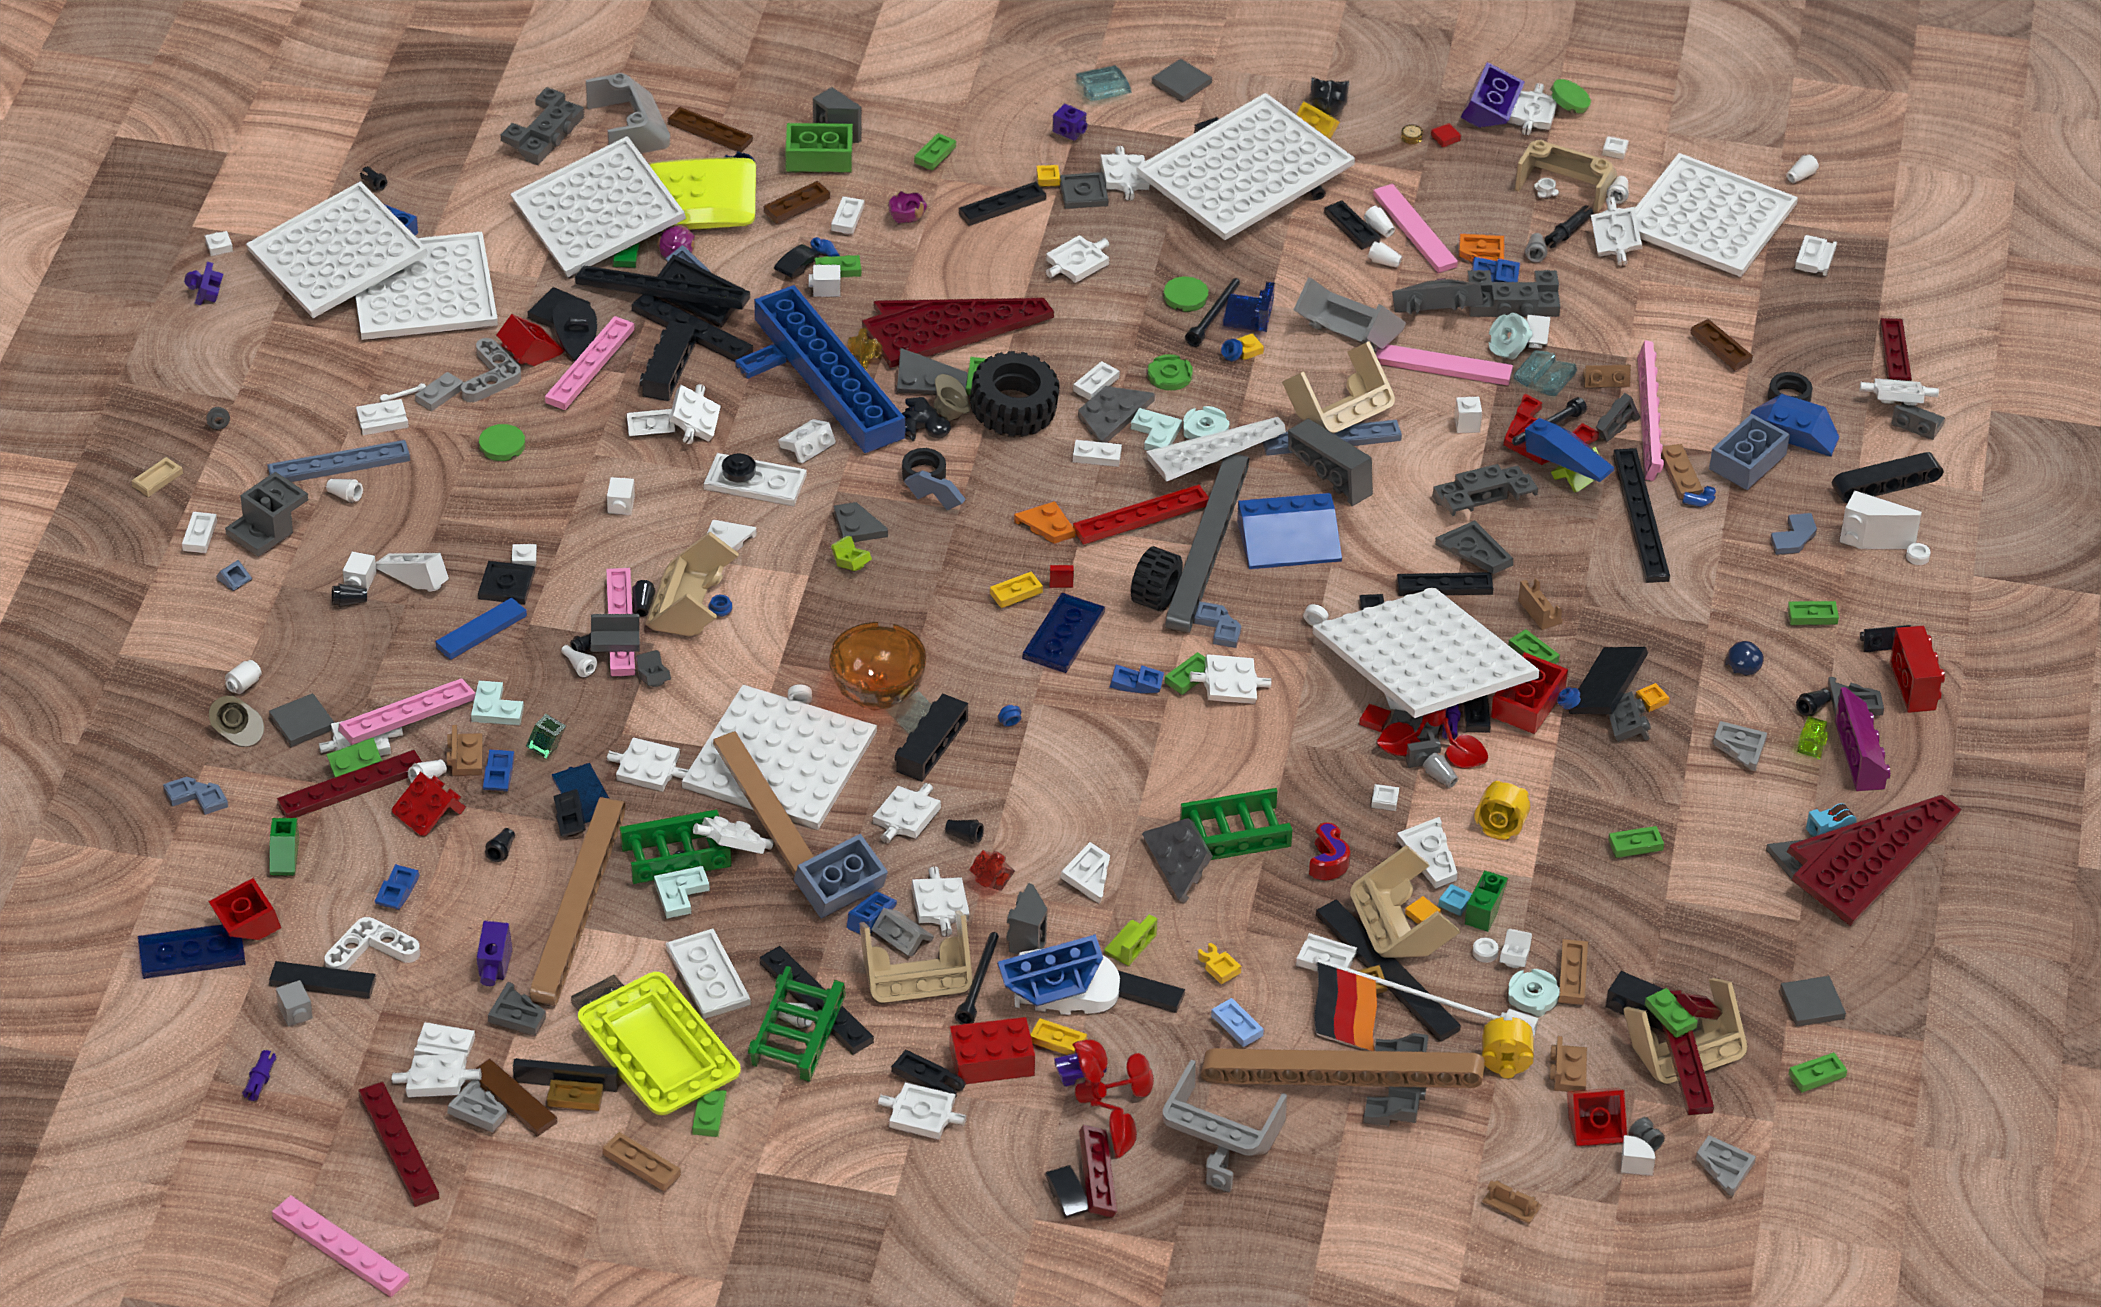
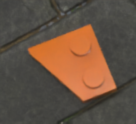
M1460 234L1459 257L1471 262L1474 257L1494 261L1504 259V236Z
M1055 501L1014 514L1015 523L1019 525L1023 522L1030 526L1031 532L1043 536L1053 544L1075 537V529Z

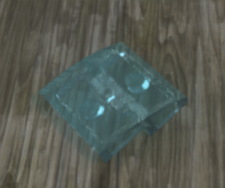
M1116 65L1075 73L1076 82L1083 87L1084 96L1091 101L1132 93L1126 77Z
M1534 350L1513 374V377L1528 388L1556 397L1577 372V368L1574 363L1556 361L1555 353Z

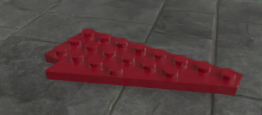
M1045 298L874 301L873 308L878 315L862 320V328L889 367L892 368L899 366L901 348L928 357L1054 318V310Z
M1939 795L1793 843L1789 846L1787 853L1803 864V866L1793 875L1791 881L1851 926L1959 815L1962 809L1945 796Z

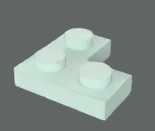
M1141 408L1138 409L1131 422V429L1149 434L1144 444V449L1148 451L1172 445L1182 427L1181 419Z
M479 681L471 713V721L520 725L524 709L523 701L501 700L503 682Z
M703 866L654 876V884L666 918L691 914V905L687 895L709 891V882Z

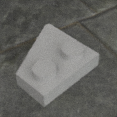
M1720 721L1713 744L1750 770L1756 771L1766 742L1767 733Z
M478 1079L472 1080L448 1105L447 1114L490 1132H494L506 1119L507 1110L501 1103L495 1101L494 1096L489 1091L484 1092L480 1088V1081Z
M1708 1135L1697 1151L1696 1159L1729 1195L1733 1196L1755 1164L1756 1156Z

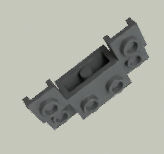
M548 87L535 98V105L545 110L527 128L511 123L500 134L501 142L512 146L528 162L539 165L559 146L562 140L584 118V107L566 101L565 93Z
M1535 270V282H1492L1490 271H1468V282L1481 284L1484 305L1469 306L1470 317H1499L1503 314L1509 315L1511 313H1516L1522 317H1528V315L1559 317L1560 315L1557 270Z
M1495 464L1455 474V481L1433 486L1432 497L1438 506H1444L1452 516H1455L1456 511L1469 509L1471 512L1474 511L1476 506L1507 499L1508 491L1516 500L1520 499V495L1533 493L1536 496L1538 495V487L1529 474H1523L1519 466L1501 470L1500 466Z
M1412 1033L1399 1039H1376L1375 1051L1427 1052L1429 1035ZM1389 1087L1388 1097H1367L1363 1123L1389 1126L1390 1120L1416 1123L1419 1101L1425 1100L1427 1087Z

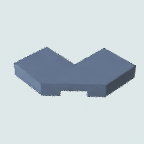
M923 470L907 477L904 481L917 499L933 493L946 510L961 505L965 501L964 496L952 481L931 477V473Z
M1811 513L1789 515L1788 523L1791 531L1771 533L1770 539L1776 555L1799 553L1804 548V545L1809 540H1812L1816 535L1817 528Z
M1199 601L1194 624L1216 627L1213 644L1237 648L1241 634V625L1238 621L1233 620L1229 616L1228 611L1223 605Z
M184 777L163 784L164 792L172 806L196 799L205 815L228 807V801L217 784H203L196 782V779Z

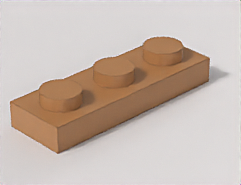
M1683 445L1663 446L1660 456L1664 461L1663 464L1680 500L1683 499L1685 492L1697 495L1703 493V488Z
M1562 940L1559 984L1560 1003L1584 1005L1587 941Z
M618 1132L602 1148L604 1156L664 1192L681 1176V1168L621 1132Z

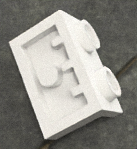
M815 419L778 440L781 448L795 452L799 463H804L836 442L829 422Z

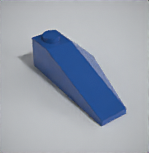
M1538 418L1525 428L1526 452L1598 482H1601L1614 471V467L1571 431L1541 418Z

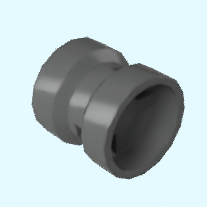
M1642 1117L1635 1121L1628 1132L1629 1136L1640 1138L1648 1143L1654 1152L1665 1141L1664 1134L1659 1129L1654 1128L1653 1122L1648 1117Z

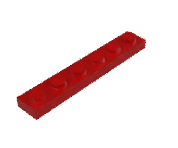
M1199 484L1073 523V528L1075 529V534L1084 545L1204 508L1208 503L1209 497Z

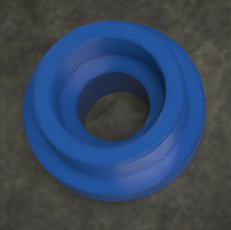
M1237 339L1226 340L1221 347L1222 355L1231 362L1236 361L1241 356L1243 350L1242 343Z
M722 594L712 597L708 605L709 610L717 616L728 615L733 608L729 597Z
M1571 687L1563 689L1557 698L1558 704L1563 706L1564 709H1571L1581 701L1579 690Z
M1007 705L1001 709L998 714V720L1006 727L1013 726L1020 722L1022 711L1018 706Z

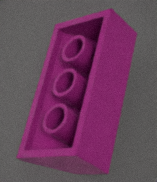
M1841 687L1835 725L1856 791L1883 790L1886 787L1887 779H1890L1891 772L1890 766L1885 764L1884 748L1879 745V732L1873 726V713L1869 712L1865 701L1846 687Z

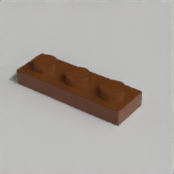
M815 181L764 205V213L778 224L829 200L830 191L821 183Z
M1706 319L1691 327L1690 334L1733 370L1736 371L1752 363L1753 355L1711 320Z

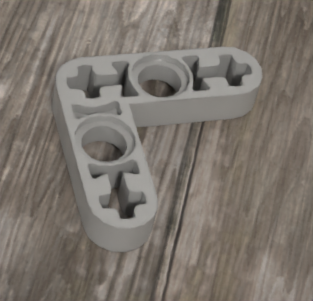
M490 338L480 339L476 343L477 356L490 371L464 382L461 385V394L466 402H477L519 383L521 380V368L496 341ZM495 360H503L504 362H502V363H494L493 361H495ZM488 381H496V382H497V383H495V384H486V382H488Z

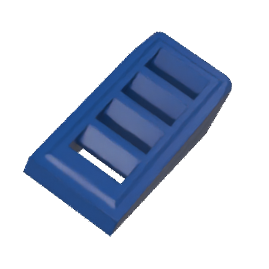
M877 891L848 912L847 928L860 934L859 923L865 922L870 927L871 934L873 932L871 929L883 908L893 909L897 905V901Z

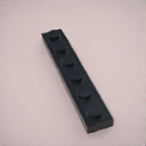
M641 295L631 304L633 312L667 328L669 321L696 326V343L734 362L753 353L752 344L654 296Z
M781 946L760 956V965L776 980L779 974L783 975L786 966L791 967L793 981L826 990ZM788 990L799 1003L808 1004L816 1012L823 1009L825 1004L823 1000ZM841 1006L831 1034L854 1055L873 1044L874 1036Z

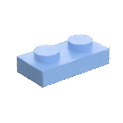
M1232 998L1216 1006L1211 1011V1016L1242 1047L1261 1038L1264 1034V1029Z

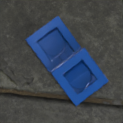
M1474 257L1471 271H1490L1492 282H1518L1520 263L1504 259L1494 261Z
M1116 664L1109 687L1134 693H1158L1161 689L1164 672L1141 665L1139 671Z
M489 750L483 790L508 791L513 771L514 751Z
M395 864L388 881H383L375 899V904L399 910L411 894L420 876L419 871Z

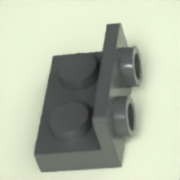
M1903 402L1901 406H1895L1891 424L1934 440L1944 425L1945 417L1916 406L1906 405Z
M1633 691L1624 694L1614 712L1609 714L1613 732L1618 742L1640 733L1645 741L1650 739L1648 730L1651 729L1646 715L1643 716L1646 708L1642 699H1637Z

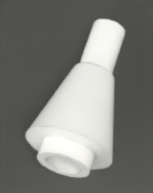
M568 645L562 648L561 652L569 658L580 677H587L595 671L597 660L594 656L574 651Z

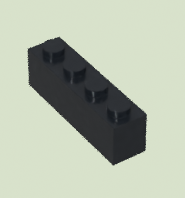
M669 321L666 330H662L660 342L654 347L653 357L648 359L646 372L642 373L639 385L643 389L644 397L670 401L696 345V326Z
M943 693L937 701H933L927 715L921 717L918 727L914 732L909 733L903 747L897 749L894 757L896 772L923 782L968 721V703Z

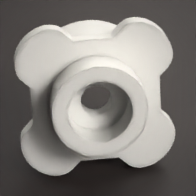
M1542 178L1534 185V188L1538 191V196L1541 198H1549L1559 194V191L1555 188L1556 182L1553 179Z

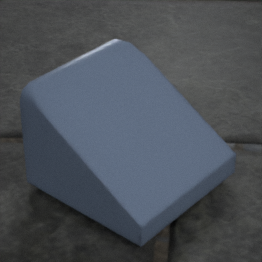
M239 560L219 571L216 576L220 582L232 591L252 580V577Z

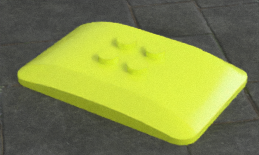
M696 158L648 163L685 213L686 219L676 223L677 225L681 224L691 230L746 226L755 220L756 164L753 160L748 158Z
M648 973L583 1006L578 1012V1021L611 1066L618 1069V1074L654 1114L667 1115L735 1080L740 1075L739 1062L664 973Z

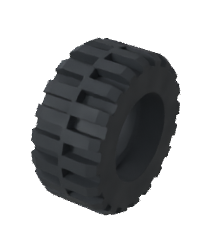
M1008 351L1006 354H1003V352L996 353L995 357L990 356L984 362H981L974 372L970 394L971 410L980 423H984V426L989 430H995L997 434L1002 435V433H1005L1010 437H1015V435H1020L1021 437L1028 436L1029 433L1035 434L1040 429L1046 428L1055 417L1059 397V380L1054 370L1050 369L1049 364L1045 361L1041 362L1040 358L1035 355L1029 356L1026 352H1021L1020 354L1015 353V351ZM1016 390L1027 394L1028 397H1010L1001 393V391Z

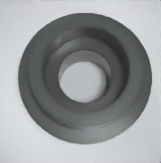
M214 407L208 412L206 420L211 428L223 429L229 424L230 415L226 409ZM218 417L222 418L220 421H215Z

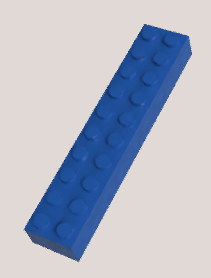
M795 285L754 299L755 321L786 356L791 365L864 453L905 439V417Z

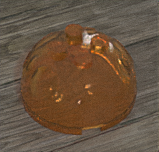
M869 622L851 627L836 638L832 644L829 667L832 678L842 695L863 708L866 707L876 711L902 704L918 690L925 672L926 651L921 640L910 630L893 624V628L878 626V622Z

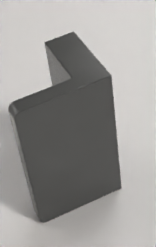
M591 614V652H639V614Z

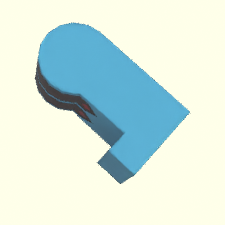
M1840 803L1822 812L1818 809L1810 811L1806 830L1814 837L1857 822V818L1844 803Z

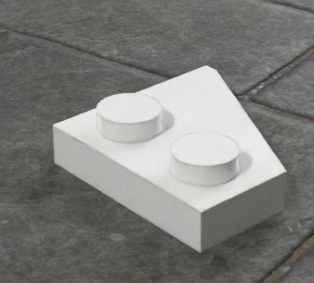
M712 520L708 532H712L735 551L743 547V542L747 538L751 537L753 539L757 534L756 527Z
M1089 842L1062 870L1060 878L1099 904L1103 896L1110 855Z

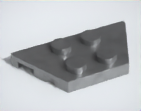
M1105 386L1078 410V417L1087 426L1089 433L1096 436L1097 442L1107 443L1133 420L1139 408L1146 409L1155 401V394L1152 392Z
M1188 818L1142 833L1178 900L1182 903L1188 900L1189 897L1186 894L1193 882L1198 883L1203 869L1207 867L1213 857L1194 822Z

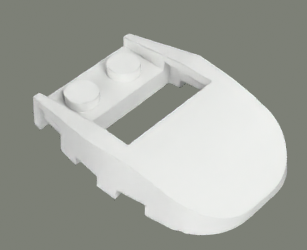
M1037 950L1019 952V955L1034 952ZM1103 956V960L1086 993L1035 1006V1010L1046 1012V1009L1060 1010V1014L1071 1015V1011L1083 1010L1085 1014L1106 1011L1118 1000L1120 983L1118 970L1107 957ZM1015 993V1007L1020 1008V1004H1032Z

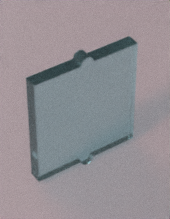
M918 691L906 698L902 697L900 701L887 706L886 711L909 734L918 727L921 717L927 715L931 703Z

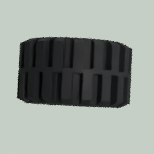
M1151 546L1142 555L1135 569L1131 583L1132 601L1160 612L1163 611L1171 603L1182 576L1183 562L1181 556Z

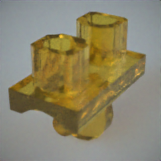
M866 328L860 329L858 336L848 338L847 343L851 354L867 371L869 360L881 355L883 350L881 343L876 339L869 340Z

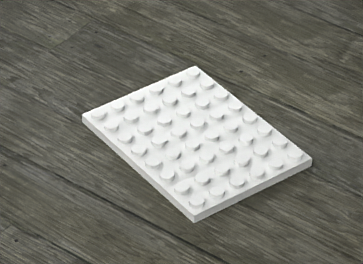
M1264 93L1136 167V174L1222 239L1227 240L1353 166L1355 158L1267 93Z
M1427 588L1416 594H1409L1400 599L1386 601L1374 607H1367L1361 611L1352 614L1348 613L1342 617L1325 620L1320 624L1313 625V635L1414 718L1539 678L1538 668L1436 588Z

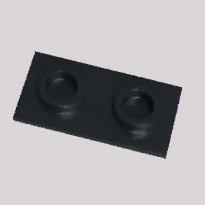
M1911 625L1864 629V632H1860V641H1864L1863 651L1892 650L1896 628L1911 627Z

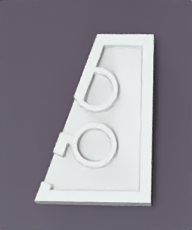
M1440 817L1397 833V841L1402 847L1408 845L1428 862L1429 867L1422 872L1435 889L1456 881L1458 874L1452 854L1447 846V838L1445 833H1443Z

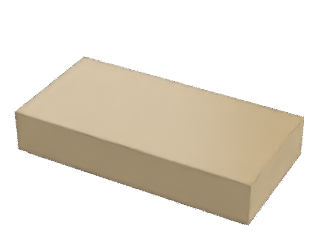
M166 457L133 479L132 487L149 497L182 475L183 469Z

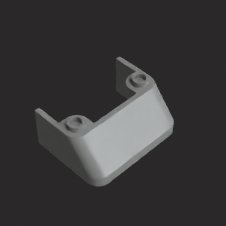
M624 73L585 80L587 109L630 102L635 112L627 117V126L608 130V145L628 136L641 154L669 147L670 133L652 94Z
M1309 277L1293 309L1310 321L1309 326L1318 330L1324 327L1362 343L1370 341L1375 352L1377 348L1382 350L1403 331L1406 325L1405 321L1380 304H1378L1377 309L1330 292Z
M1190 1060L1163 1108V1122L1168 1127L1243 1155H1262L1267 1153L1286 1121L1287 1095L1281 1094L1261 1131L1255 1130L1186 1103L1195 1088L1196 1061Z

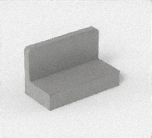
M883 908L871 929L908 956L915 954L923 939L932 941L934 938L932 934L901 912Z

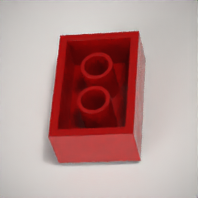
M1924 625L1896 628L1892 646L1890 665L1908 713L1936 710L1938 700H1941V683L1945 681L1944 670L1939 667L1938 654L1933 651L1932 638L1930 635H1927Z
M1524 652L1522 657L1539 669V678L1497 691L1493 696L1491 717L1535 734L1557 703L1559 693L1566 688L1568 669Z
M1026 1017L950 1026L949 1047L955 1074L962 1078L965 1084L1035 1076V1052Z

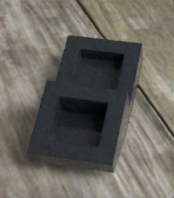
M800 244L787 252L774 265V269L791 278L803 274L806 265L815 262V258H819L820 252Z
M574 789L553 796L561 837L585 831L584 813L578 790Z
M1070 1165L1045 1172L1053 1198L1057 1197L1064 1219L1089 1211L1085 1192Z

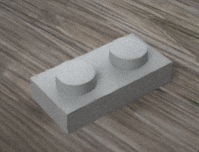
M446 372L416 393L415 401L428 410L433 411L458 394L464 382L451 373Z

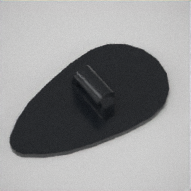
M574 299L564 300L554 307L552 321L555 332L565 352L573 361H576L596 338V313L590 305Z

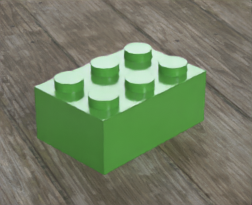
M787 123L786 171L852 172L853 124Z

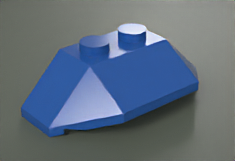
M1780 394L1756 407L1750 413V415L1753 414L1789 433L1788 444L1832 457L1839 440V435L1826 407Z
M1095 934L1001 960L997 964L1005 987L1037 1007L1086 993L1103 960V955Z

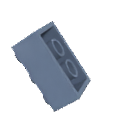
M1751 414L1712 448L1709 469L1748 490L1787 454L1790 434Z
M860 833L799 864L794 881L819 917L823 918L884 887L888 871Z

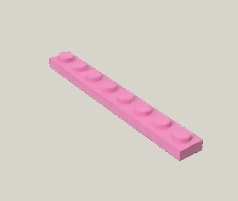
M1644 340L1637 356L1645 480L1654 481L1657 473H1661L1664 463L1660 456L1663 447L1660 443L1662 430L1658 425L1661 415L1658 413L1660 399L1657 397L1659 384L1656 382L1658 368L1655 367L1657 353L1654 352L1653 342Z

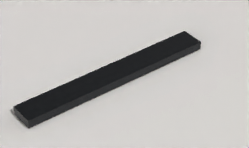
M585 265L575 276V284L740 310H743L751 298L750 291Z
M1637 448L1614 449L1613 457L1646 583L1669 582L1670 573Z
M1337 899L1316 909V916L1343 944L1357 948L1356 957L1367 968L1380 965L1385 980L1430 994L1395 958L1382 957L1375 951L1366 929ZM1387 986L1394 996L1440 1042L1460 1031L1461 1025L1439 1002Z

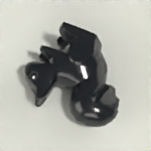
M924 397L905 399V404L909 406V408L905 409V412H902V415L905 417V435L909 436L912 441L916 438V430L926 428L927 434L933 438H942L948 435L951 430L949 420H946L943 416L939 417L936 409L930 406Z

